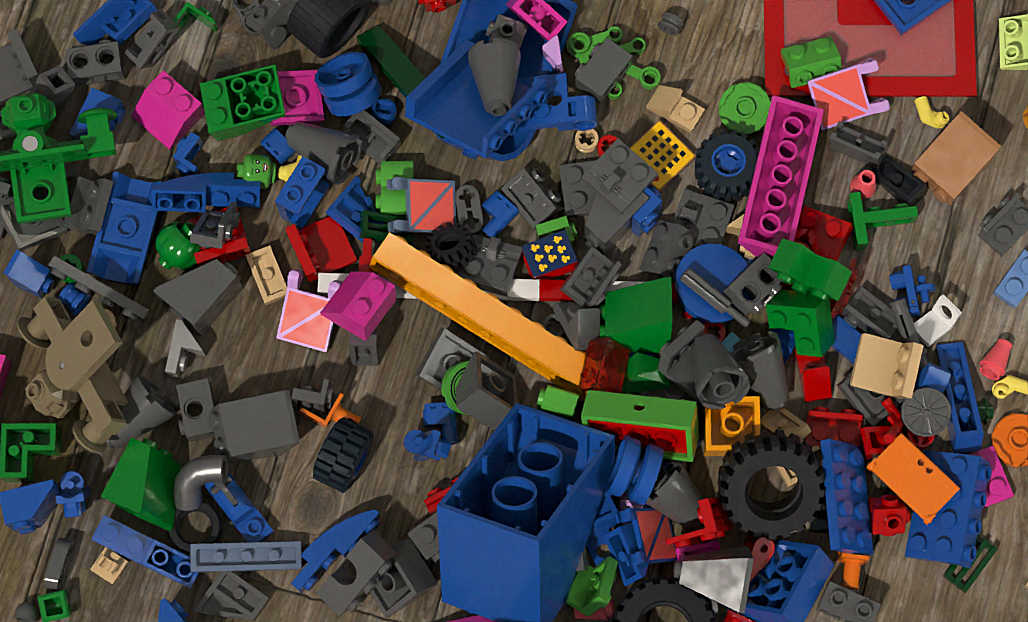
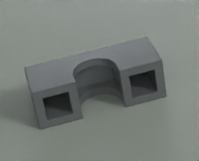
M374 530L362 537L346 556L355 566L357 575L350 574L342 567L330 575L316 594L338 616H341L348 610L351 613L354 612L363 602L360 597L364 593L366 595L369 594L378 584L375 579L379 575H385L391 569L393 564L390 561L397 552Z

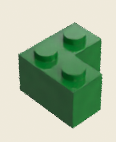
M783 238L768 267L777 273L776 278L786 284H793L791 289L803 295H806L807 291L811 292L812 296L822 301H826L827 298L839 301L852 271L838 261L816 255L804 245Z
M779 290L766 303L769 328L794 331L797 355L822 357L835 343L829 298L826 301H822L812 296L811 292L803 295L796 291Z
M1 423L0 479L6 483H33L34 456H61L62 428L56 423Z

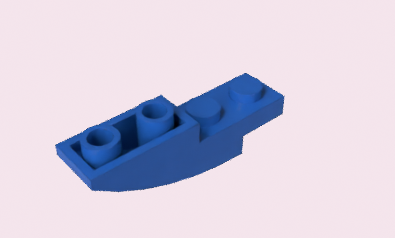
M234 173L189 175L152 186V211L206 212V206H229L231 201L237 202V207L260 208V181L234 179Z
M374 509L352 516L336 524L318 537L301 554V557L308 564L292 581V586L300 593H303L305 589L310 591L318 582L319 578L316 576L323 568L328 570L337 559L334 556L336 552L346 558L362 537L378 528L381 523L378 521L381 517L379 512Z
M103 515L91 539L115 553L188 588L192 587L198 573H190L189 556Z

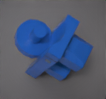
M911 265L902 266L903 271L889 275L892 291L906 288L908 297L903 298H906L910 314L913 318L921 317L917 295H921L922 303L930 302L929 293L936 290L935 284H927L925 275L917 277L919 285L915 286Z
M412 430L405 435L403 444L408 452L414 454L413 459L421 462L428 459L439 461L441 458L446 459L451 442L439 439L441 432L436 430L427 432Z
M68 471L60 479L62 490L56 495V504H63L65 518L82 516L83 512L87 510L86 499L91 495V486L84 487V478L77 471Z

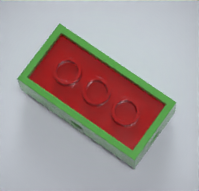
M587 391L581 414L582 425L615 435V453L624 436L629 435L640 440L641 451L651 443L663 448V459L694 462L699 439L697 402L656 396L648 397L606 391Z

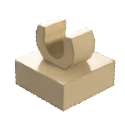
M105 547L90 570L115 585L130 562Z

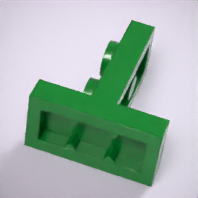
M860 192L849 193L846 200L849 220L853 225L851 232L854 251L866 249L868 245L866 229L915 223L918 217L917 206L909 207V204H897L893 206V209L882 210V207H872L863 212Z

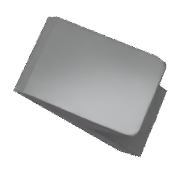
M176 319L165 372L169 377L180 378L181 371L184 372L187 366L188 358L185 356V353L206 355L182 320Z

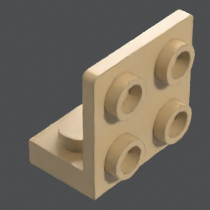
M862 333L850 385L898 399L912 398L924 345L914 342L900 343Z

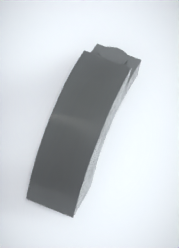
M59 65L39 74L34 87L28 94L39 93L46 96L48 100L55 103L57 113L71 96L75 83ZM0 111L1 143L14 136L17 137V134L3 125Z

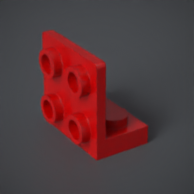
M227 208L215 212L225 213ZM201 216L189 219L186 222L196 225ZM241 218L238 227L233 228L231 239L226 240L222 249L201 247L200 252L194 253L199 267L215 259L224 264L226 261L231 262L246 257L245 255L251 253Z
M330 216L297 230L295 224L285 228L309 283L318 279V273H333L357 262L343 227Z
M721 498L699 500L697 514L705 528L665 539L666 545L675 544L677 549L700 544L699 539L701 541H712L726 537L725 531L732 530L733 527L730 519L727 517L726 510L723 509Z

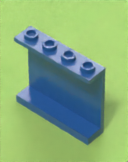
M466 39L406 97L405 117L487 158L494 150L497 151L500 148L503 140L508 135L514 134L517 126L523 120L526 121L537 106H541L547 97V92L545 91L547 79L542 77L532 88L517 81L511 109L502 116H494L484 108L468 62V51L475 43Z

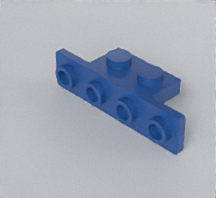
M107 0L73 33V36L80 44L90 46L95 45L107 34L121 45L157 8L149 0Z

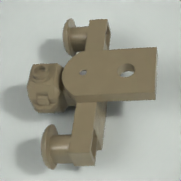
M44 296L33 308L36 316L33 319L22 317L17 324L21 337L28 344L39 349L47 348L46 368L39 372L25 388L26 395L36 411L56 418H63L82 399L92 419L89 422L84 420L75 421L72 428L73 435L77 442L86 450L93 453L104 452L107 448L106 441L112 435H116L127 424L118 405L126 406L128 401L106 363V360L123 342L100 301L92 300L74 320H71L60 299Z

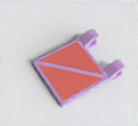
M868 58L857 64L807 80L814 107L824 110L820 125L821 130L837 126L838 121L846 123L890 109L889 102L884 97L877 98L871 102L867 98L861 74L875 72L879 69L878 63L874 58Z
M297 268L291 270L288 274L287 291L276 338L328 352L334 322L322 316L320 312L343 281L334 280L330 282L328 297L300 290L304 271Z

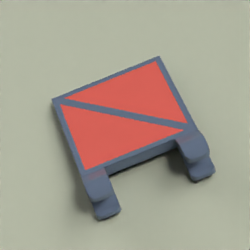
M394 177L387 180L388 190H405L406 220L388 222V232L431 233L433 230L439 231L438 226L443 225L444 228L447 227L449 222L454 226L456 222L455 181L407 179L402 177Z

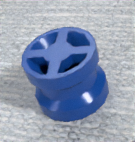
M70 282L61 291L58 299L61 300L63 306L69 308L71 314L76 316L86 307L91 295L74 287L75 282Z

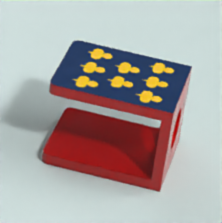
M565 230L522 246V258L531 279L551 280L572 272L578 264Z

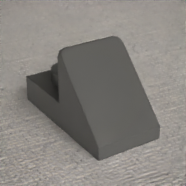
M576 302L557 303L553 311L575 351L598 349L600 334L599 308L583 309Z

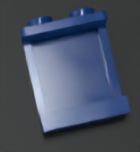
M302 156L275 200L281 218L291 224H295L300 229L308 225L331 188L330 183L321 179L325 169Z

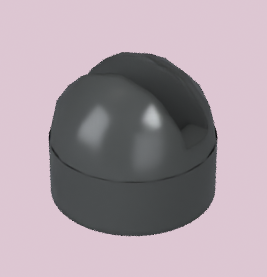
M22 602L16 608L13 618L19 622H35L37 610L32 603Z

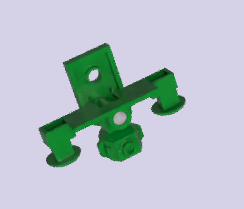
M39 93L12 96L1 110L3 125L10 128L11 131L17 134V137L10 150L0 151V172H11L17 223L24 224L72 217L65 162L117 155L115 137L113 132H110L109 121L116 119L118 115L109 108L97 107L82 112L77 119L79 123L87 124L88 135L80 136L81 140L59 143L55 139L46 136L47 130L52 125L51 122L57 117L55 103ZM39 187H45L49 191L48 196L43 200L34 198V192Z

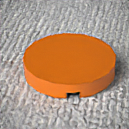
M1012 413L1003 417L995 425L991 435V446L994 447L999 460L1014 468L1028 466L1027 414Z

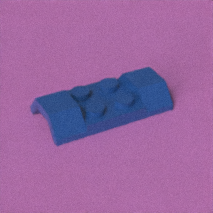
M114 171L111 179L113 185L100 232L96 234L86 272L110 282L124 285H139L160 212L152 211V186L162 182L151 183L137 180Z

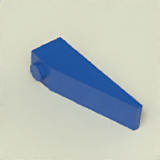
M963 342L936 345L938 366L949 370L951 373L943 394L951 406V418L947 426L953 453L980 451L984 433Z

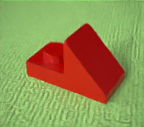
M795 349L794 353L804 402L832 398L830 368L826 366L824 355L822 357L797 355Z
M890 426L860 428L866 460L878 457L890 445L884 441V436ZM902 428V430L900 431V433L898 434V436H899L901 433L905 436V434H904V429H903V428Z

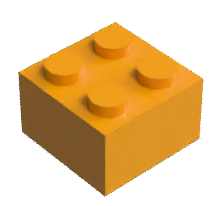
M745 396L736 404L733 401L725 404L726 408L709 409L703 406L704 456H724L726 452H733L731 446L736 441L743 443L745 435L750 433L753 434V437L760 435V396Z

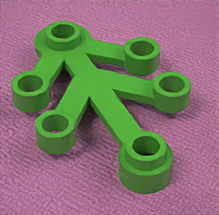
M612 26L608 31L588 36L583 32L573 33L567 39V51L571 56L579 59L580 65L582 63L587 64L590 60V53L597 43L602 44L606 38L616 44L622 40V30L617 26ZM617 32L619 37L611 38L610 33ZM634 38L631 42L619 46L630 54L641 55L645 52L646 43L642 38ZM582 43L584 48L576 49L575 44ZM640 43L643 47L640 50H636L633 48V45ZM631 65L625 72V74L639 80L640 85L647 90L655 89L660 83V72L654 67L640 69ZM646 77H653L654 82L651 84L646 83ZM619 83L615 85L619 93L615 95L609 93L608 98L617 100L621 97L622 86Z

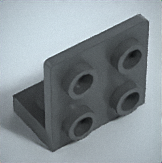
M17 29L7 33L11 42L0 47V104L8 101L12 96H18L30 91L39 76V72L26 44Z

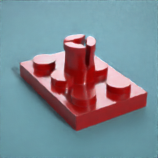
M804 206L800 213L794 242L804 245L816 255L837 261L853 229V225L850 222Z

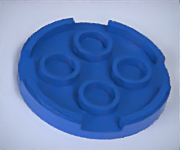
M703 244L693 248L680 260L674 273L675 289L680 305L689 315L705 323H722L733 320L734 318L727 312L720 313L679 279L683 272L690 267L722 293L748 267L747 262L736 251L724 245ZM742 290L743 297L751 300L750 294Z

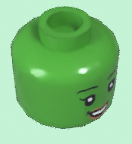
M247 154L243 158L242 163H237L236 178L246 181H260V189L262 190L267 189L270 183L274 184L276 164L271 161L269 156Z

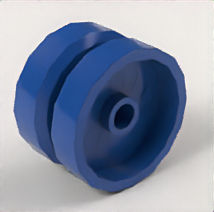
M348 52L338 55L322 65L315 74L314 81L324 96V101L332 115L340 117L359 113L369 108L382 94V86L373 72V67L365 53Z
M625 435L615 454V461L605 488L606 493L620 497L628 489L629 501L643 506L648 500L657 480L663 459V448L649 443L641 451L640 440Z

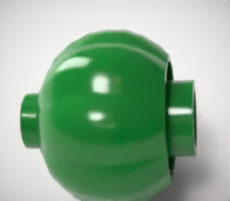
M172 222L161 229L155 244L156 250L160 255L158 260L162 266L169 270L173 267L180 270H188L197 265L194 253L200 252L201 246L190 243L191 232L195 225L190 222L185 224Z

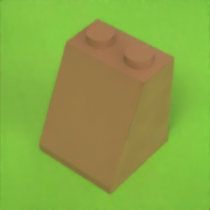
M961 111L914 163L911 172L933 190V195L937 200L942 203L946 202L951 206L993 162L1002 146Z

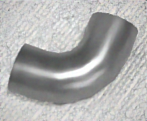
M226 455L196 457L181 468L175 478L174 500L177 509L183 511L197 509L203 502L202 485L210 482L226 481L228 474Z

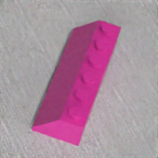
M774 95L771 98L738 238V243L758 258L765 252L771 260L782 238L794 242L824 112L823 109Z

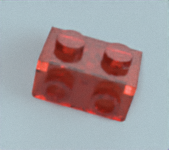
M609 337L590 341L586 349L578 390L582 392L593 390L621 394L630 350Z

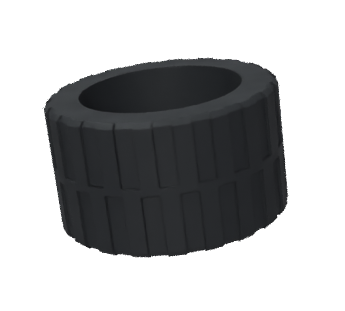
M299 0L289 15L287 30L317 57L321 59L330 57L339 51L359 30L370 12L372 1Z

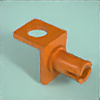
M341 392L325 420L302 407L298 411V414L323 428L327 426L328 422H332V420L337 422L342 417L357 424L362 419V417L341 407L340 401L344 396Z
M838 551L837 561L844 563L842 587L858 590L861 565H865L869 561V556Z

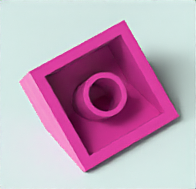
M163 70L144 90L131 117L166 148L171 150L204 116L205 110L200 101Z
M350 272L320 314L366 341L395 303V285L373 272Z

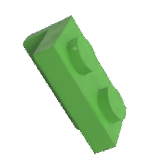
M831 36L781 49V58L789 73L791 88L807 85V80L841 69V56Z
M609 556L595 568L588 565L587 571L576 572L568 593L567 604L587 617L599 608L606 607L611 600V587L617 578L615 572L618 561Z

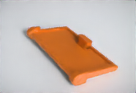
M902 433L878 458H874L866 467L917 513L926 525L932 522L936 513L960 490V487Z

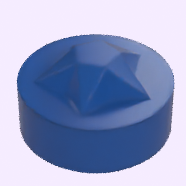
M378 99L371 105V116L381 124H390L397 117V106L390 99Z

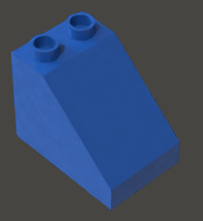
M516 403L437 505L442 602L496 622H552L567 600L582 552L584 551L615 461V435Z

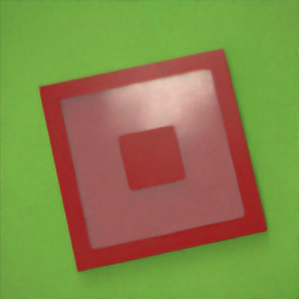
M763 0L765 92L768 97L773 95L778 97H811L808 84L791 88L789 73L781 58V49L830 36L840 53L841 69L868 58H874L879 66L877 71L861 74L867 97L977 96L973 0H952L902 36L874 0ZM901 0V2L905 5H911L914 3V0Z

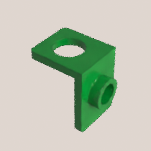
M189 2L184 5L173 19L181 27L179 31L191 16L215 32L219 29L216 21L211 18L212 14L201 6L196 8Z

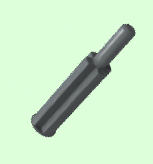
M689 267L683 272L679 280L720 313L727 312L744 327L750 324V320L730 305L732 301L692 268Z

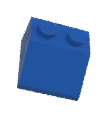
M51 479L0 492V503L5 525L21 535L35 532L36 527L43 526L55 508L56 495L62 490L61 486Z

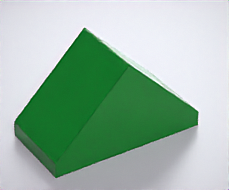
M638 352L616 368V374L619 376L616 381V390L620 394L671 388V380L657 370L660 359Z

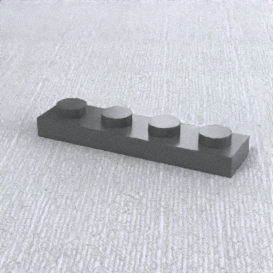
M56 256L52 258L48 265L53 268L51 274L64 281L67 277L76 282L74 287L86 294H89L90 291L100 295L98 300L111 308L114 304L123 308L122 314L133 321H136L137 318L143 320L149 309Z

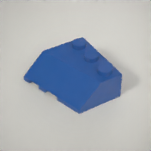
M776 539L774 541L775 551L773 556L750 581L745 613H739L722 604L720 605L755 622H804L834 564L818 545Z

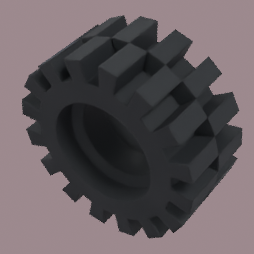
M449 222L445 228L443 225L438 226L439 231L433 230L431 232L432 236H427L425 250L431 256V259L439 264H445L450 268H454L455 272L459 271V266L461 265L464 268L468 266L466 261L472 262L474 259L472 255L477 253V245L469 228L467 229L464 224L460 225L459 222H455L454 226ZM457 244L454 248L445 250L449 246Z

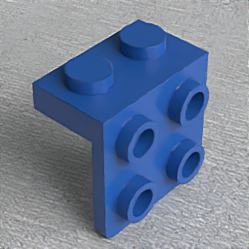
M652 186L647 187L643 191L649 197V200L632 216L631 231L638 237L644 232L649 234L658 222L656 220L661 215L662 200L660 198L662 196Z

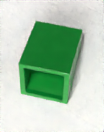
M664 277L606 292L605 303H600V320H605V325H600V341H605V352L659 353L667 342H671V277Z
M131 438L101 497L131 515L171 532L176 508L174 500L175 478L181 470V464L172 459L174 454L160 447L157 450L158 444L147 438H143L142 442Z

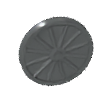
M922 387L913 391L912 398L904 399L901 407V417L905 426L912 433L918 436L930 437L939 434L946 428L951 418V406L946 396L940 391L930 387Z

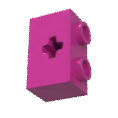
M509 0L505 4L547 41L556 36L567 23L544 0Z

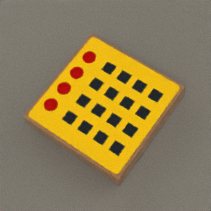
M660 120L629 147L658 173V176L650 186L654 187L659 193L696 158V155Z

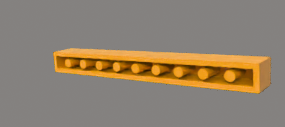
M389 232L372 257L369 265L370 269L560 388L580 394L579 399L585 402L588 390L610 392L619 378L609 366L597 363L585 351H575L564 338L554 336L546 331L542 324L525 318L518 309L506 306L500 302L497 296L482 291L473 281L458 276L449 266L434 261L427 252L415 249L401 236H395Z

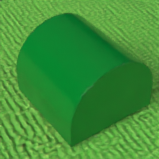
M66 589L37 596L43 622L72 616L70 599Z

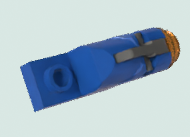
M229 472L225 482L204 484L248 543L263 542L275 533Z

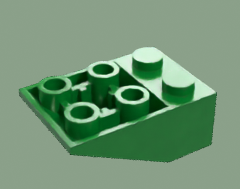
M276 64L200 83L208 132L217 141L244 135L286 115Z

